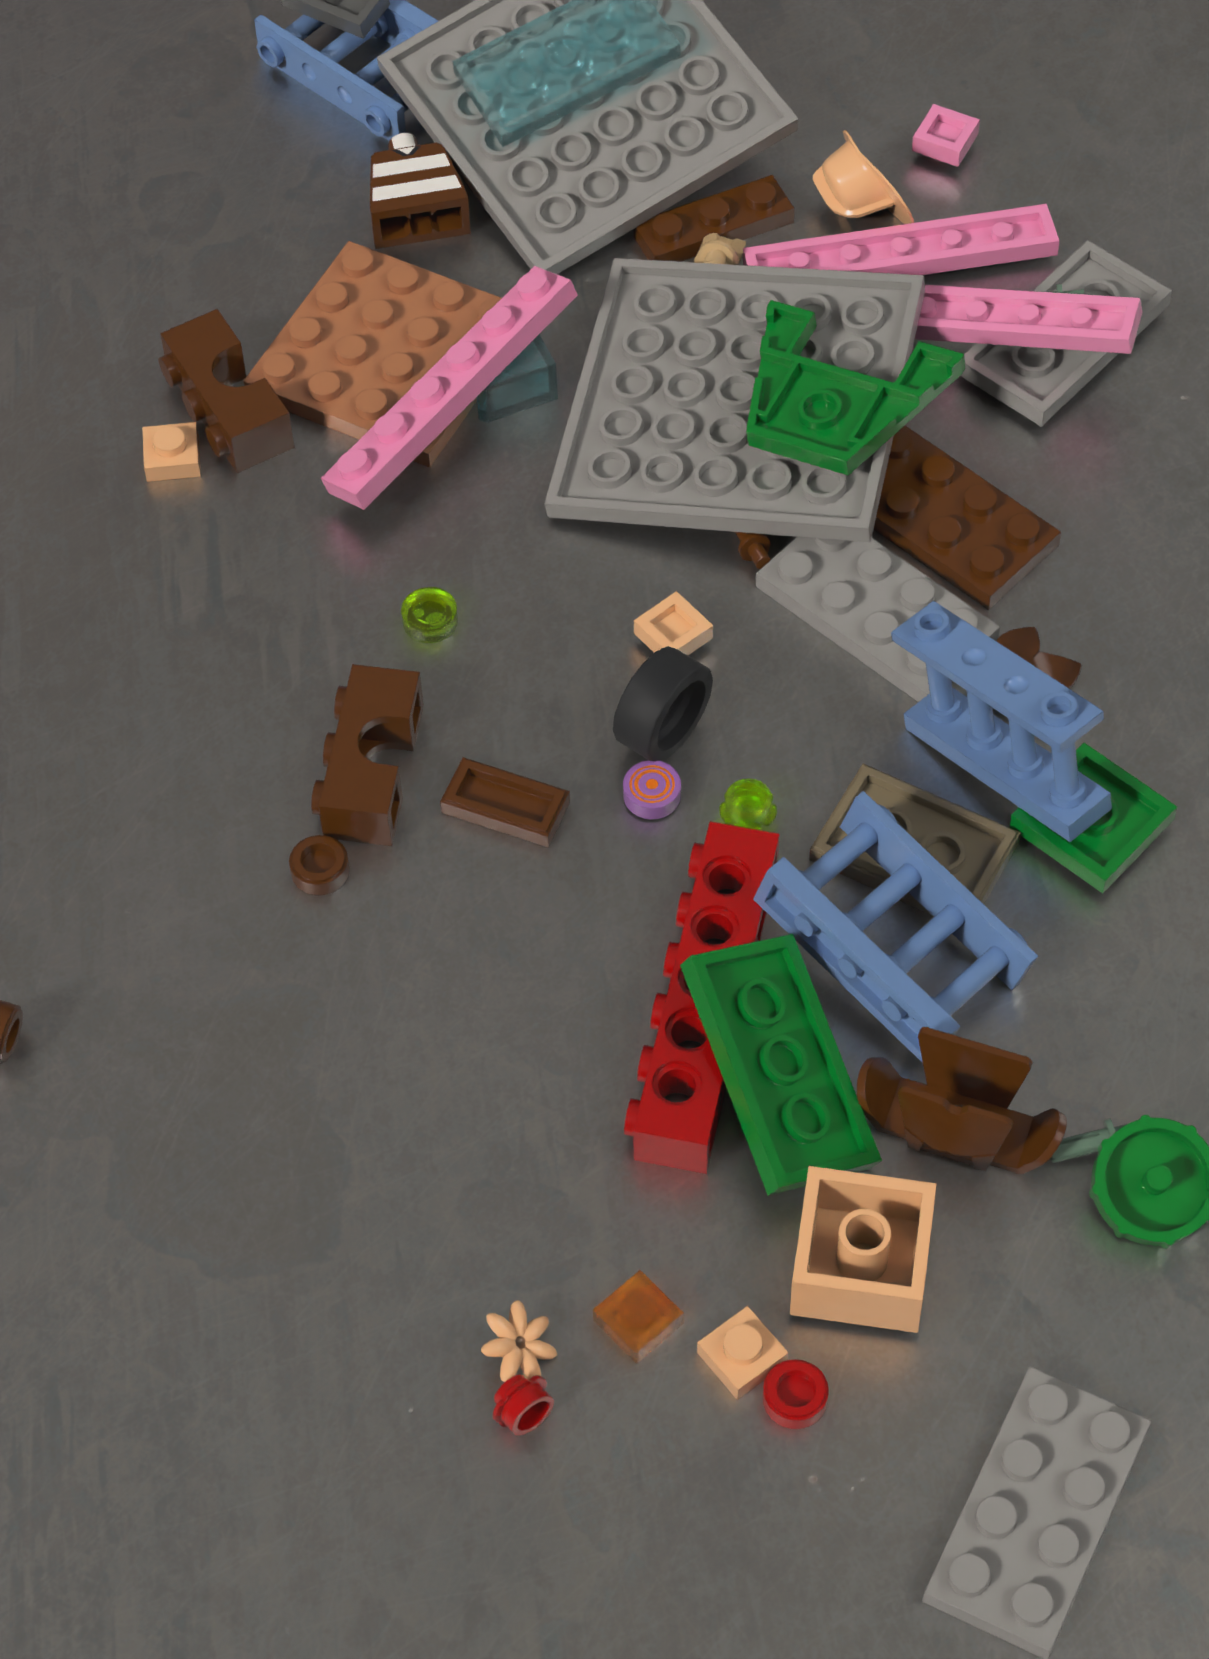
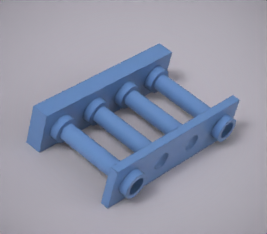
M389 0V7L364 39L344 32L321 51L314 49L303 41L325 24L321 21L303 14L283 29L261 14L254 19L258 42L257 51L267 65L273 68L277 67L366 125L376 136H383L390 141L395 135L406 133L404 112L409 108L398 93L389 97L373 87V85L385 77L379 69L377 57L356 74L345 69L338 62L372 36L380 37L392 45L383 52L385 53L435 24L438 20L406 0Z
M935 601L929 603L891 632L892 641L925 662L930 694L903 713L906 730L1069 842L1112 809L1111 793L1078 771L1075 742L1104 720L1103 710ZM952 681L964 688L967 696L953 688ZM993 708L1008 718L1009 725L993 715ZM1034 736L1051 746V753L1035 743Z
M862 791L855 797L840 825V828L847 836L804 872L797 870L785 857L781 858L767 870L753 900L788 934H793L795 940L923 1063L918 1034L922 1027L955 1035L961 1026L951 1017L952 1014L995 976L1013 990L1020 984L1038 955L1028 947L1027 942L1020 933L1012 928H1008L906 832L887 808L878 805ZM866 852L891 876L848 913L841 912L819 890L861 854ZM909 892L934 918L891 955L885 954L863 931ZM953 934L978 959L937 996H929L907 973Z

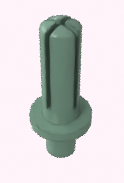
M1106 1119L1102 1129L1063 1138L1050 1160L1053 1163L1097 1153L1098 1146L1104 1139H1109L1116 1131L1127 1124L1114 1127L1112 1120Z

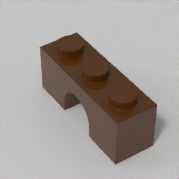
M218 309L160 333L164 356L158 359L161 371L171 387L178 385L182 390V399L191 419L194 422L202 420L205 424L208 442L217 457L220 458L225 455L238 474L295 448L290 414L266 378L246 386H231L247 377L241 342Z
M352 664L347 686L338 687L334 706L335 719L339 720L336 733L328 732L326 735L323 749V765L327 767L324 780L315 781L311 800L312 814L320 815L323 835L342 841L384 846L393 845L403 800L399 766L379 764L368 759L374 754L388 749L414 751L424 706L420 672Z

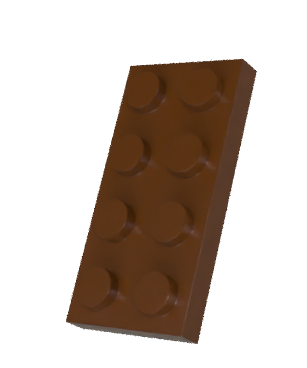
M906 425L894 435L874 530L987 610L991 609L1059 546L1061 531Z

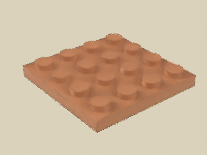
M348 241L244 379V386L266 378L288 412L360 440L375 425L376 421L385 415L411 389L413 384L420 380L502 298ZM483 391L413 460L414 462L431 468Z

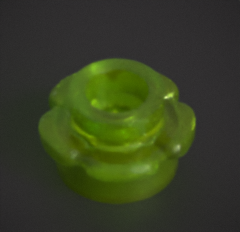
M741 779L730 785L724 795L725 801L719 807L720 817L725 824L760 830L762 826H770L777 816V806L772 803L773 795L770 789L763 782L756 779ZM743 808H753L754 810L752 812H745Z

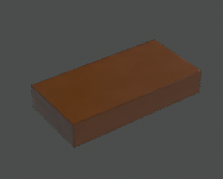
M463 757L440 801L441 813L549 848L570 804V791Z

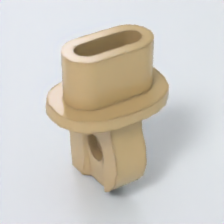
M717 233L708 234L703 238L694 263L739 265L746 241L737 238L732 240L722 237Z

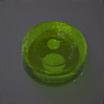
M424 587L411 592L402 603L403 628L416 641L422 643L440 642L448 638L457 627L456 601L450 593L441 588Z

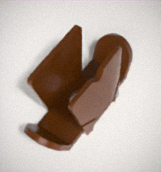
M922 1027L918 1034V1040L927 1084L901 1077L892 1064L883 1057L868 1058L861 1066L857 1079V1098L864 1115L878 1132L907 1140L908 1148L919 1153L920 1150L974 1166L976 1170L986 1171L989 1165L1022 1175L1046 1163L1058 1149L1064 1137L1067 1118L1065 1114L1057 1109L1052 1108L1036 1116L1007 1109L1031 1070L1033 1061L1027 1056L932 1028Z

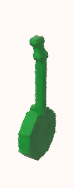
M1143 1115L1139 1120L1123 1126L1109 1139H1104L1099 1144L1098 1155L1092 1169L1089 1196L1094 1200L1102 1218L1114 1230V1235L1117 1238L1124 1237L1139 1244L1161 1246L1167 1249L1174 1243L1190 1236L1202 1225H1206L1209 1222V1145L1197 1133L1195 1126H1187L1171 1119L1153 1118L1149 1115Z

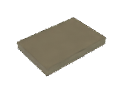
M863 763L811 846L809 860L816 862L847 836L840 828V825L855 797L864 791L878 805L887 808L906 832L977 899L985 904L1019 845L1021 832ZM866 852L839 873L873 889H876L891 876ZM909 892L899 900L932 915Z

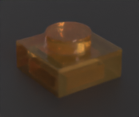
M639 1270L593 1309V1321L637 1364L684 1324V1312Z

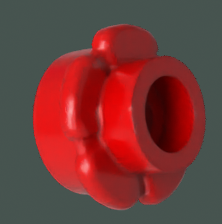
M521 1374L508 1379L500 1386L494 1396L496 1406L493 1411V1419L497 1423L499 1422L502 1427H508L516 1436L525 1435L536 1429L549 1416L554 1406V1399L545 1390L547 1386L546 1380L539 1375H535L529 1380Z

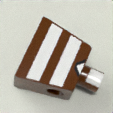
M400 133L390 139L388 143L389 150L375 152L371 156L370 213L375 249L471 234L468 195L442 144L436 142L419 145L414 135Z

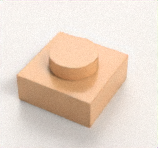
M196 422L142 427L144 471L147 482L201 477L199 435Z
M676 591L634 620V634L654 653L669 646L689 656L713 639V624Z
M748 1306L697 1342L698 1355L737 1400L762 1383L773 1367L788 1360V1351Z

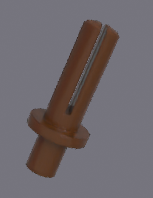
M735 532L740 540L738 553L742 559L753 561L758 569L763 568L771 560L767 553L770 549L768 537L765 534Z

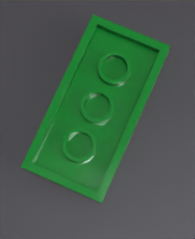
M789 934L688 957L680 967L767 1195L770 1196L806 1186L809 1166L861 1172L871 1169L880 1163L882 1158L861 1105L858 1102L856 1092L794 935Z

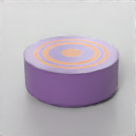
M647 760L635 764L627 771L623 780V798L626 807L634 815L644 819H660L670 815L676 810L681 800V779L679 774L672 766L662 761L653 762Z

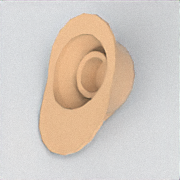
M846 130L842 131L846 143L830 155L813 175V182L826 205L834 213L846 218H860L887 208L903 224L914 223V218L909 208L895 188L859 151L850 134Z

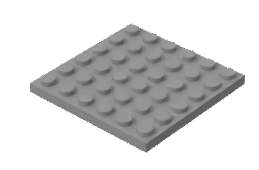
M474 0L377 57L380 71L433 141L443 145L455 170L529 268L532 269L536 266L555 274L561 273L798 130V117L703 0Z
M614 258L544 502L548 518L871 542L894 436L849 476L748 445L746 429L755 377H758L761 361L760 346L762 336H765L766 310L770 300L815 312L817 327L800 356L895 382L912 354L925 294L924 275Z

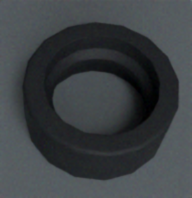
M667 646L656 651L640 666L619 700L613 721V733L616 740L649 761H663L672 756L694 731L706 709L713 684L711 670L678 649Z

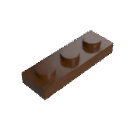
M770 175L659 213L634 228V238L648 260L683 262L696 257L703 238L708 234L717 233L722 237L732 240L736 238L746 240L794 223L795 208L774 176Z

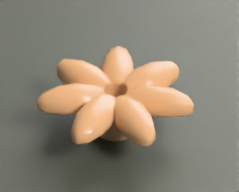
M516 1300L511 1304L509 1321L496 1313H489L486 1316L488 1325L499 1338L485 1343L481 1348V1352L485 1356L503 1358L500 1367V1378L503 1382L515 1376L519 1367L529 1380L535 1375L541 1376L537 1359L551 1360L557 1356V1351L553 1346L537 1340L549 1325L548 1317L540 1316L527 1323V1313L521 1301Z

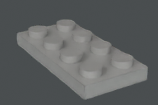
M1089 240L1033 290L1036 292L1057 291L1056 284L1062 283V291L1084 289L1085 295L1140 298L1143 313L1136 336L1170 305L1172 290ZM975 343L964 354L965 370L961 377L1042 427L1119 353Z
M796 537L756 573V587L917 702L930 694L926 664L892 641L891 632L929 603L935 601L996 641L999 638V625L873 538H871V542Z
M1029 1366L924 1591L922 1602L1042 1659H1049L1147 1436L1152 1420Z

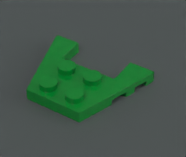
M770 300L766 310L767 325L765 336H762L760 346L761 361L758 377H755L746 429L748 445L849 476L963 374L965 370L964 354L918 341L895 382L886 381L800 356L817 327L815 312Z

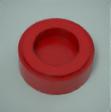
M797 1359L787 1360L777 1364L767 1374L763 1386V1404L769 1417L778 1425L789 1429H804L817 1423L826 1411L829 1395L828 1382L822 1371L812 1363Z

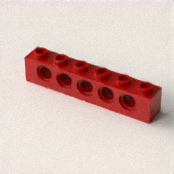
M710 821L704 844L694 842L688 869V877L695 878L692 893L683 891L681 893L677 909L676 927L683 928L680 943L669 942L664 962L663 977L671 978L667 994H656L652 1009L650 1028L658 1030L654 1046L644 1045L640 1056L637 1081L644 1082L645 1085L641 1100L630 1099L625 1118L624 1135L633 1136L635 1161L707 1174L727 1088L680 965L691 955L761 941L767 912L753 898L767 870L778 862L779 833ZM722 889H730L736 892L732 894H722L717 891ZM708 939H720L725 942L713 945L708 944L704 941ZM683 1041H696L702 1045L697 1048L688 1049L678 1044ZM673 1093H681L690 1098L683 1102H671L664 1097Z

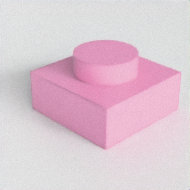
M933 104L913 136L912 151L958 167L978 136L980 119Z

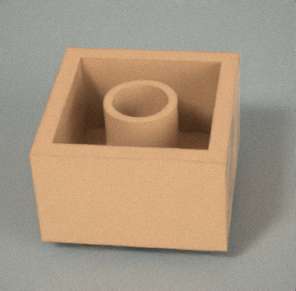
M809 1166L792 1278L790 1315L918 1333L937 1183Z

